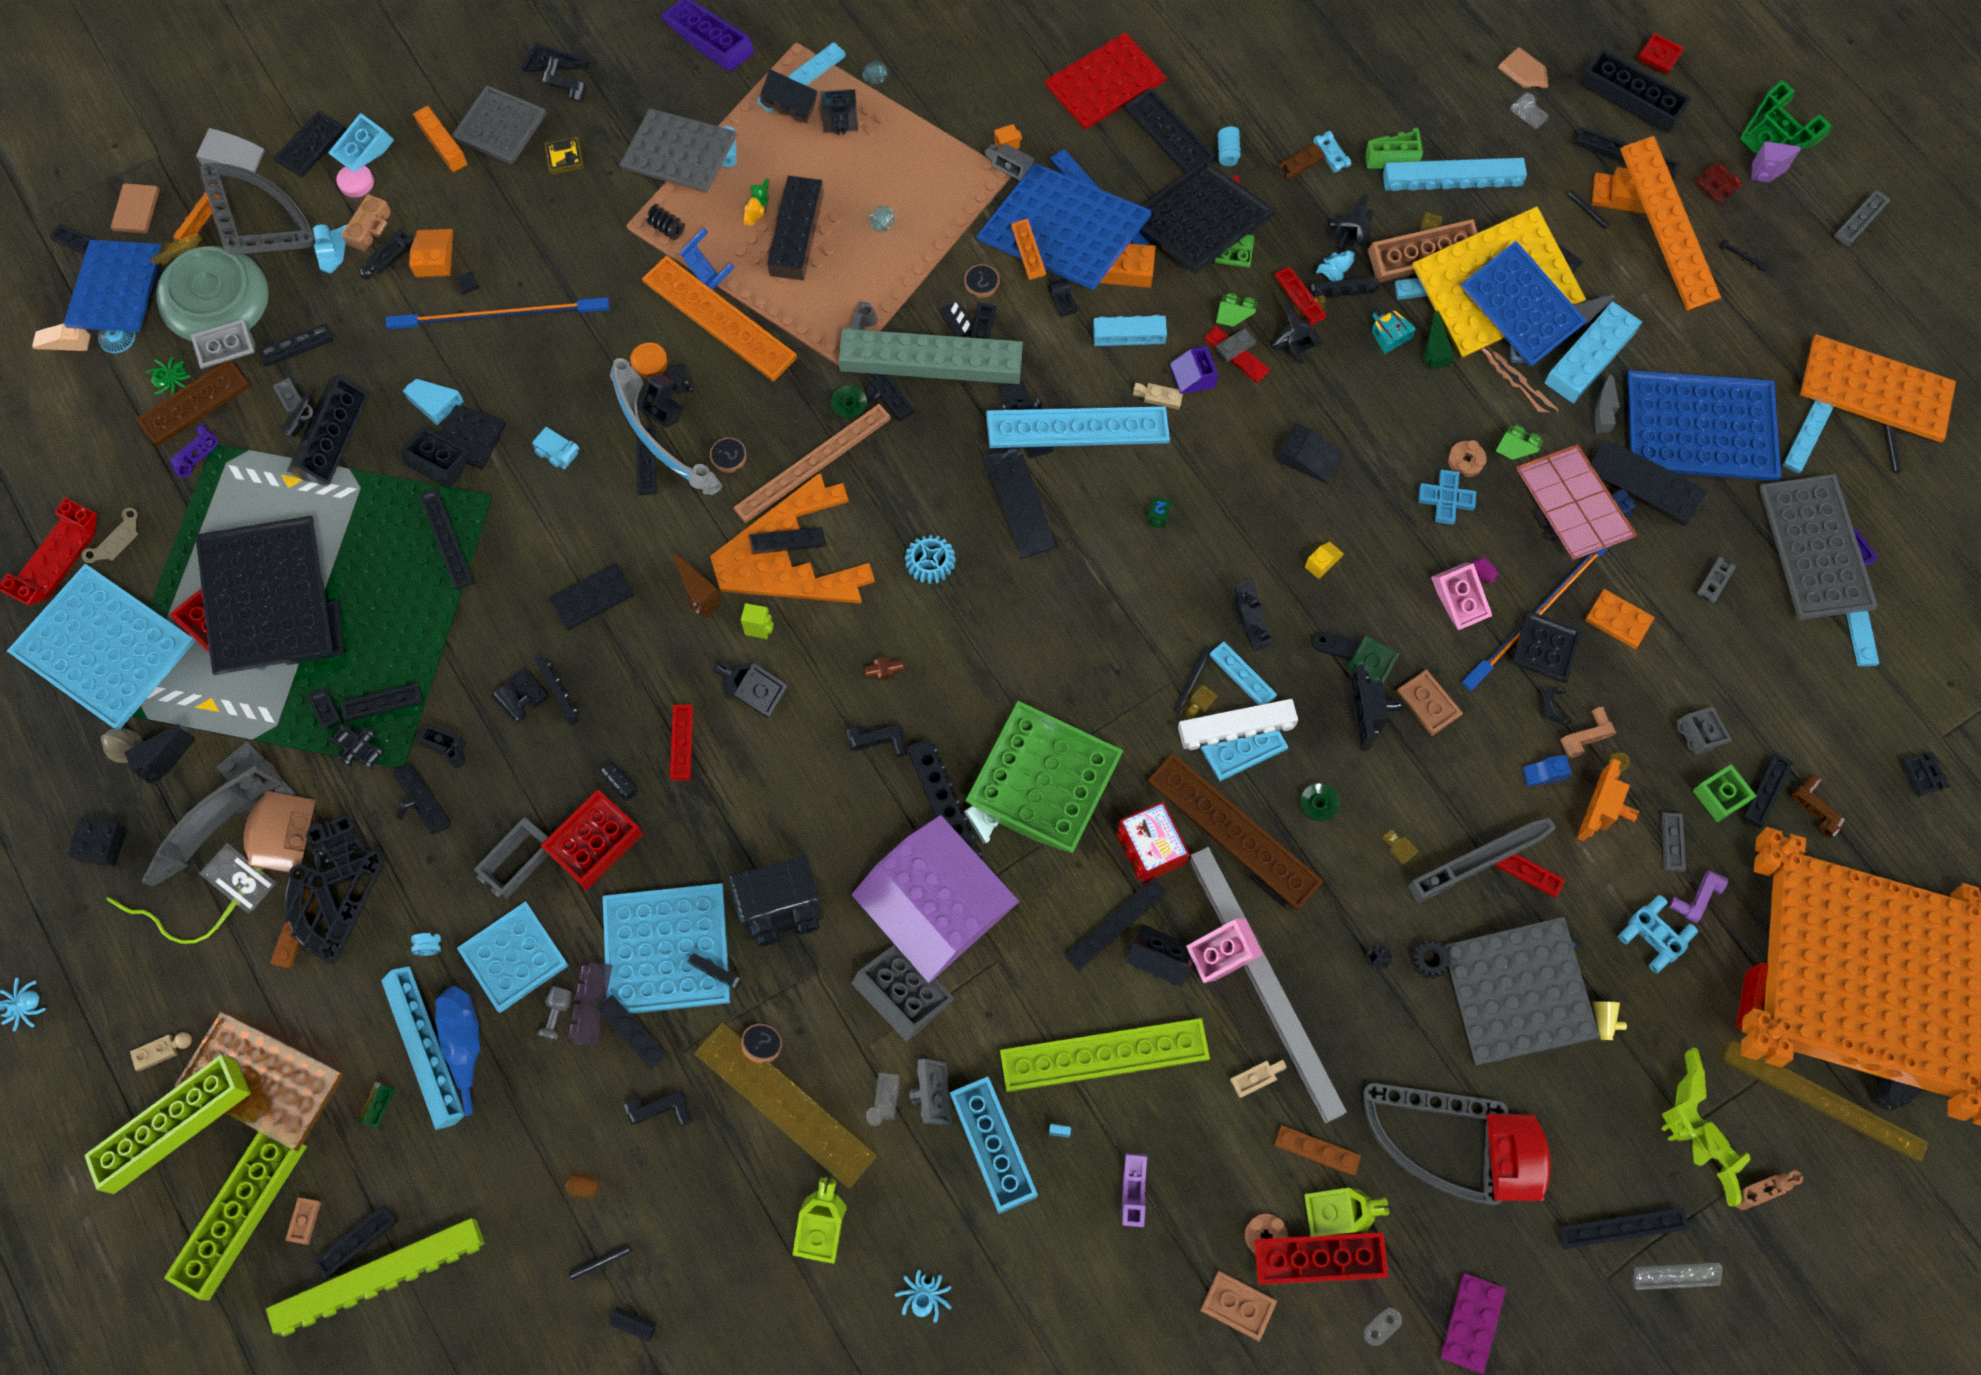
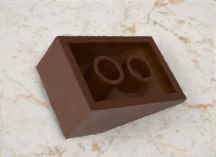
M673 555L689 598L688 602L692 606L691 610L698 616L701 614L704 618L708 617L721 604L717 589L679 555Z

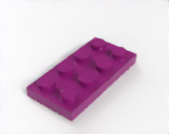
M1466 1273L1462 1275L1442 1348L1441 1359L1484 1374L1506 1288Z

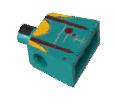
M1379 309L1372 315L1376 320L1372 333L1385 354L1413 337L1416 328L1397 311H1392L1385 315Z

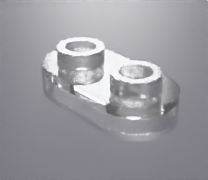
M1393 1308L1383 1310L1365 1327L1363 1332L1365 1341L1372 1346L1383 1344L1401 1326L1402 1317L1400 1313ZM1387 1316H1391L1393 1318L1392 1324L1387 1323ZM1372 1330H1375L1378 1334L1376 1339L1371 1337Z

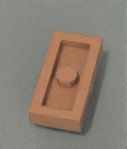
M298 1197L285 1241L309 1245L321 1202Z

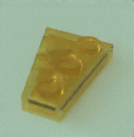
M197 233L184 237L180 241L179 239L174 240L171 244L167 242L150 260L154 265L159 263L166 264L172 257L177 258L186 251L198 248L197 244L202 238Z

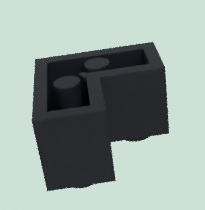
M661 373L649 377L638 410L664 427L678 423L684 407L670 399L675 382Z

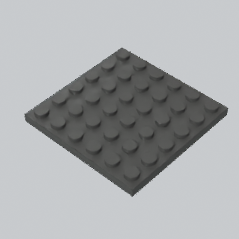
M1565 917L1445 945L1447 947L1446 951L1450 952L1449 957H1451L1449 969L1476 1066L1600 1038Z

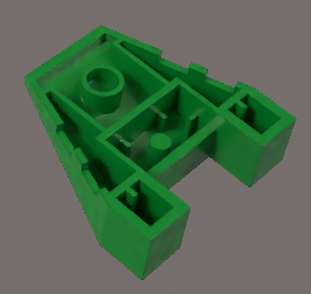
M1782 80L1768 92L1756 114L1741 135L1740 140L1755 155L1759 153L1765 142L1798 146L1800 150L1817 145L1830 133L1832 125L1820 114L1805 127L1800 125L1783 109L1793 100L1795 91Z

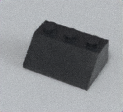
M769 69L760 95V102L765 107L774 108L783 115H789L796 121L807 124L815 107L818 91Z
M423 427L405 445L401 453L404 465L450 488L460 478L470 451Z
M1143 924L1132 945L1126 963L1131 964L1134 968H1140L1149 972L1152 976L1160 977L1172 985L1182 987L1193 959L1186 947L1188 944Z

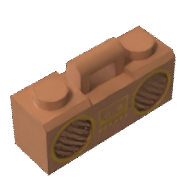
M367 194L341 234L346 245L365 252L368 246L372 244L373 236L380 237L388 224L385 220L391 212L386 201Z

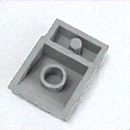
M209 128L196 157L201 165L205 163L230 164L256 172L265 150L235 135Z

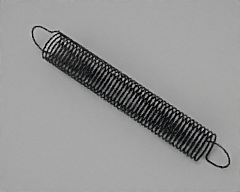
M1246 869V870H1247V869ZM1245 870V871H1246V870ZM1252 873L1250 876H1247V877H1248V878L1250 877V879H1251V878H1253V877L1255 876V874L1253 875V873ZM1245 874V875H1246V874ZM1246 875V876H1247V875ZM1257 875L1252 879L1255 884L1258 883L1257 885L1260 888L1264 887L1263 889H1265L1264 891L1267 894L1273 891V889H1269L1270 886L1268 887L1266 883L1260 884L1263 880L1259 879V877L1257 878ZM1262 889V890H1263V889ZM1275 891L1270 895H1272L1273 899L1277 897L1275 899L1277 900L1276 902L1280 903L1283 901L1282 897L1280 898V895H1276ZM1276 892V893H1277V892ZM1269 895V896H1270V895ZM1284 900V901L1282 902V903H1284V904L1282 905V906H1284L1283 908H1285V906H1286L1285 904H1287V901ZM1281 903V904H1282V903ZM1280 904V905H1281V904ZM1291 906V908H1292V906ZM1286 909V910H1287V909ZM1290 909V910H1291V909Z

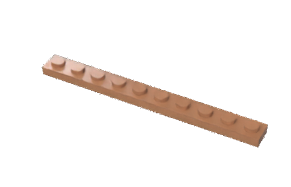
M878 404L733 507L734 511L747 523L891 420L890 415Z

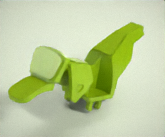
M1692 1048L1685 1053L1688 1073L1678 1084L1675 1106L1662 1114L1667 1123L1662 1127V1130L1671 1129L1673 1135L1668 1137L1669 1141L1692 1139L1694 1164L1702 1166L1711 1158L1718 1159L1724 1167L1717 1176L1724 1186L1728 1205L1736 1207L1741 1203V1192L1735 1174L1740 1172L1751 1158H1749L1750 1155L1747 1152L1738 1155L1730 1148L1729 1142L1712 1122L1708 1123V1121L1698 1115V1103L1707 1098L1705 1071L1703 1070L1698 1049Z

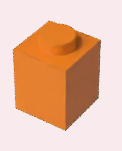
M1014 124L995 130V143L1001 147L1006 143L1015 149L1020 148L1022 136L1020 131L1016 130Z

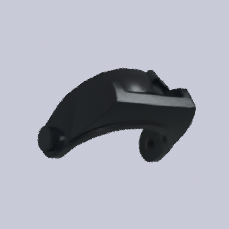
M1564 687L1543 692L1541 694V697H1543L1541 703L1545 717L1554 722L1569 724L1571 718L1559 714L1553 703L1555 694L1567 692Z

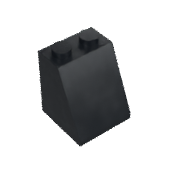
M1879 1076L1871 1101L1878 1104L1879 1108L1890 1111L1910 1104L1924 1089Z

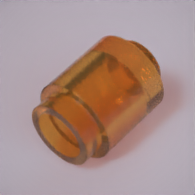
M572 1175L571 1180L567 1179L565 1192L569 1193V1197L590 1199V1197H596L598 1180H593V1177Z

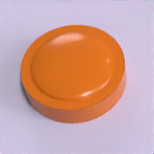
M643 343L637 346L630 358L631 365L643 378L662 374L668 363L664 349L655 343Z

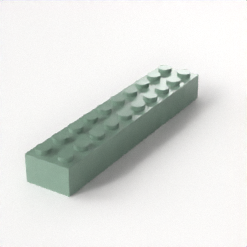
M842 329L839 367L840 371L1020 384L1023 342Z

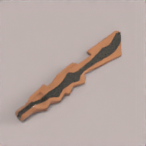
M1488 346L1481 349L1488 357L1489 363L1495 366L1496 371L1502 374L1504 379H1508L1512 387H1520L1538 412H1558V409L1539 390L1535 392L1526 383L1527 379L1507 364V360L1497 352L1492 351Z

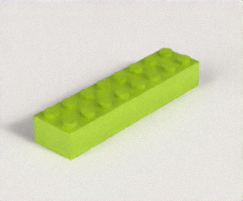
M224 1055L218 1056L84 1156L96 1189L111 1194L117 1193L251 1094L237 1060Z
M264 1123L164 1279L200 1300L209 1301L307 1146L275 1127Z

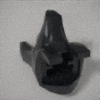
M1363 195L1358 200L1351 213L1330 220L1331 229L1336 230V240H1339L1344 233L1339 244V249L1344 252L1347 244L1366 245L1368 242L1373 215L1372 209H1369L1365 214L1368 195Z
M1288 302L1285 304L1290 323L1270 343L1277 351L1290 347L1291 352L1301 364L1304 362L1300 353L1322 344L1316 330L1309 323L1300 320Z

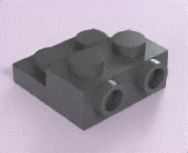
M1714 707L1686 714L1677 721L1679 732L1685 735L1688 741L1687 746L1690 750L1694 751L1695 755L1708 752L1715 747L1732 741Z

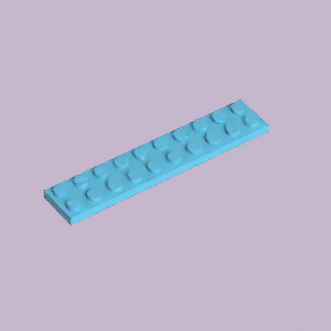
M1166 407L993 410L986 413L990 448L1169 443L1170 441Z

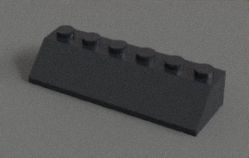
M340 375L328 379L287 472L304 481L329 486L370 393Z

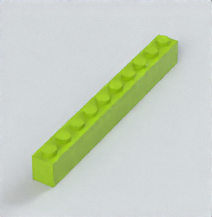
M472 1218L266 1308L273 1334L290 1335L295 1332L294 1328L301 1325L303 1327L310 1326L316 1323L315 1319L319 1317L327 1318L335 1315L337 1309L353 1307L362 1298H365V1300L377 1296V1292L385 1289L388 1291L398 1286V1282L405 1279L406 1282L414 1280L423 1271L427 1273L438 1269L441 1263H452L460 1259L459 1255L466 1252L467 1254H472L479 1251V1247L485 1243L477 1220Z

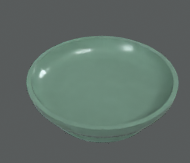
M204 246L184 252L168 265L157 285L156 302L159 314L167 327L178 336L192 341L190 336L192 334L242 319L245 320L250 330L265 311L269 290L264 273L250 257L245 254H228L224 251L223 246Z

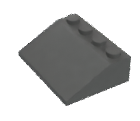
M895 944L860 969L851 983L906 1042L918 1034L954 1000V997L936 978L928 983Z

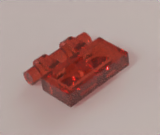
M1716 162L1705 171L1704 176L1707 177L1706 179L1700 175L1695 180L1702 190H1706L1711 194L1710 197L1713 200H1717L1720 203H1723L1726 199L1722 195L1723 193L1730 197L1743 185L1719 162ZM1711 183H1713L1715 186H1717L1718 189L1716 190V189L1711 185Z

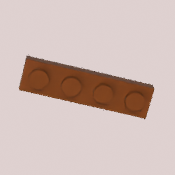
M307 889L305 891L304 904L311 892ZM316 896L306 914L308 922L317 902ZM288 922L283 926L270 964L292 969L301 943L295 936L294 938L291 937L292 930Z
M1282 1125L1274 1144L1275 1147L1353 1177L1356 1174L1361 1155Z

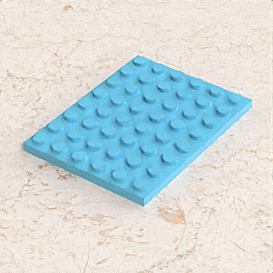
M84 564L12 644L7 652L111 727L121 729L196 641L97 571Z

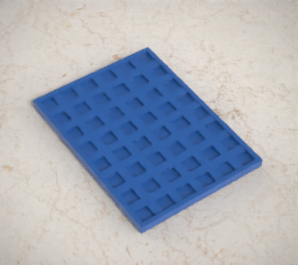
M1034 163L979 232L977 239L982 243L1022 259L1011 224L1028 218L1045 270L1094 290L1149 219L1151 210Z

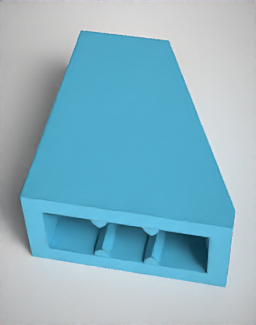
M419 379L408 384L403 390L407 399L436 425L452 412L455 404L461 405L464 402L457 390Z

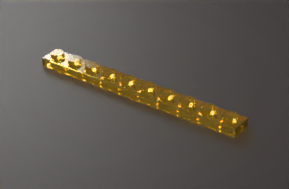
M1734 1041L1729 1042L1722 1059L1723 1061L1917 1162L1923 1160L1929 1142L1784 1067L1781 1068L1765 1063V1057L1763 1056L1758 1060L1740 1056L1741 1045Z

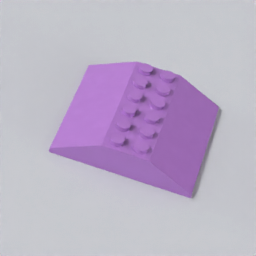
M941 815L901 842L874 867L852 893L857 902L928 983L934 980L1019 903L1018 899Z

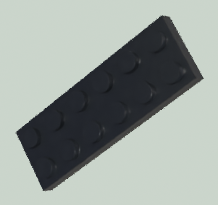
M1152 88L1125 104V110L1185 174L1204 160H1207L1209 163L1215 161L1216 155Z

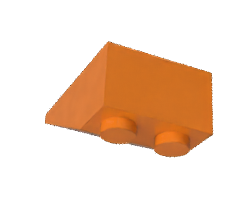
M452 229L417 230L410 250L409 262L415 277L450 276Z

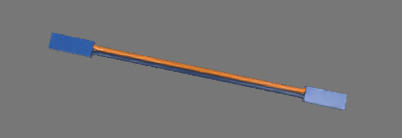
M609 298L577 300V303L425 317H419L417 314L386 317L387 330L419 327V324L569 310H578V313L609 310Z
M1609 547L1588 554L1538 606L1534 613L1541 615L1596 557L1600 558ZM1523 623L1488 660H1483L1461 683L1463 686L1472 691L1494 668L1492 667L1493 664L1519 638Z

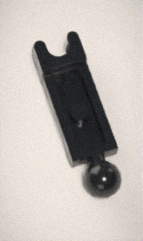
M404 229L398 230L392 235L393 238L366 260L369 266H362L360 268L359 274L361 278L365 280L371 279L375 270L381 274L404 253H409L414 241L413 237H407Z

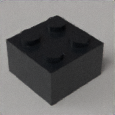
M79 817L67 855L76 861L115 867L127 829L116 822Z

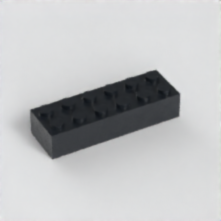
M1603 48L1586 69L1580 82L1582 86L1667 133H1670L1692 99L1687 94Z
M788 175L767 263L769 276L804 281L824 194L822 180Z

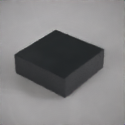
M472 271L456 277L463 295L479 289Z

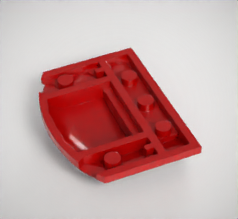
M1487 1114L1494 1201H1543L1551 1173L1550 1151L1545 1133L1536 1120L1535 1115Z

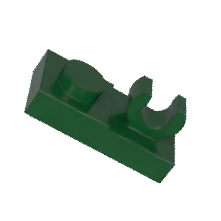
M375 1082L366 1104L362 1105L364 1109L361 1115L357 1116L358 1122L377 1129L395 1090Z

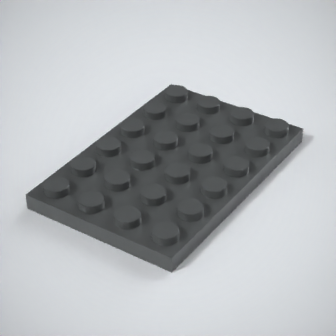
M649 108L619 166L626 171L707 193L737 137V133L734 130Z

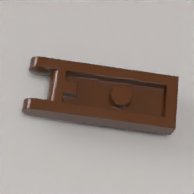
M1314 143L1280 163L1277 168L1279 170L1286 168L1289 171L1286 178L1290 180L1324 160L1325 154Z

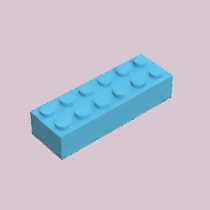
M1612 301L1552 369L1545 384L1574 404L1634 336L1642 321Z
M989 1077L950 1092V1097L998 1214L1037 1198L1038 1194Z

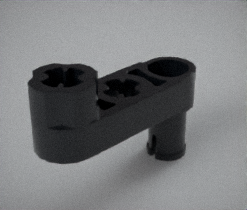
M549 57L547 69L543 73L541 82L569 90L568 98L583 102L587 85L557 76L556 72L560 60Z
M900 725L864 733L863 727L858 726L846 731L852 751L892 742L896 757L907 755L903 741L904 733Z
M683 1091L673 1093L645 1106L642 1098L631 1100L624 1105L631 1125L639 1124L671 1109L675 1111L680 1126L692 1122L686 1107L687 1101Z

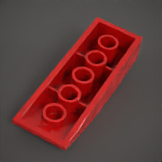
M1383 1233L1254 1240L1258 1285L1388 1278Z

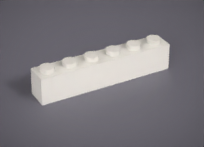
M1288 699L1180 721L1178 730L1183 749L1195 750L1202 745L1208 744V746L1222 741H1236L1238 738H1250L1261 733H1269L1281 729L1289 731L1296 726L1298 717L1293 700Z

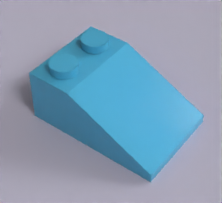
M360 113L329 151V154L352 172H355L382 155L394 139Z

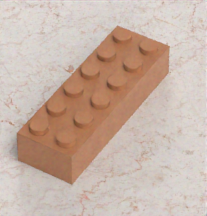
M1474 219L1372 243L1368 253L1378 283L1416 274L1412 266L1414 262L1478 234Z

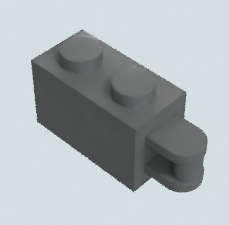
M1006 143L1001 147L993 144L985 150V155L993 160L991 166L1019 181L1030 170L1034 162V158Z

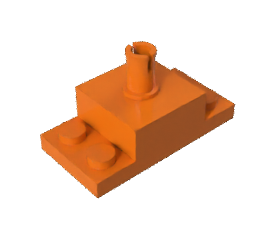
M1617 167L1614 175L1595 174L1592 194L1593 206L1646 214L1628 168Z
M1613 759L1602 770L1577 839L1585 841L1588 837H1592L1594 832H1597L1599 829L1606 831L1617 820L1618 816H1622L1632 822H1635L1638 815L1636 814H1639V810L1623 804L1630 785L1617 780L1621 773V769H1619L1621 761Z

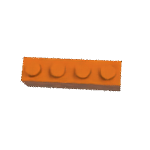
M429 106L413 113L419 128L452 173L468 165L463 152Z

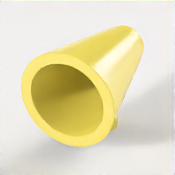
M1592 1002L1600 1040H1613L1615 1030H1626V1022H1617L1620 1002Z

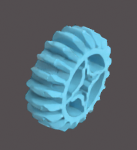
M930 534L928 539L923 535L921 541L916 538V544H910V549L906 550L905 561L907 562L906 568L909 569V574H914L915 580L920 578V581L923 583L926 579L930 584L931 580H935L938 583V578L945 580V574L950 576L951 570L954 569L953 563L956 561L954 557L955 552L951 550V544H946L945 539L940 541L939 536L933 539V536ZM921 552L922 557L916 563L915 559L917 555ZM945 556L944 563L939 567L938 561L941 560V557Z

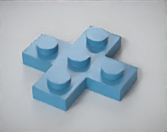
M1441 470L1438 486L1424 483L1420 485L1418 503L1436 505L1435 522L1454 525L1456 508L1470 511L1475 509L1477 491L1458 489L1459 472Z

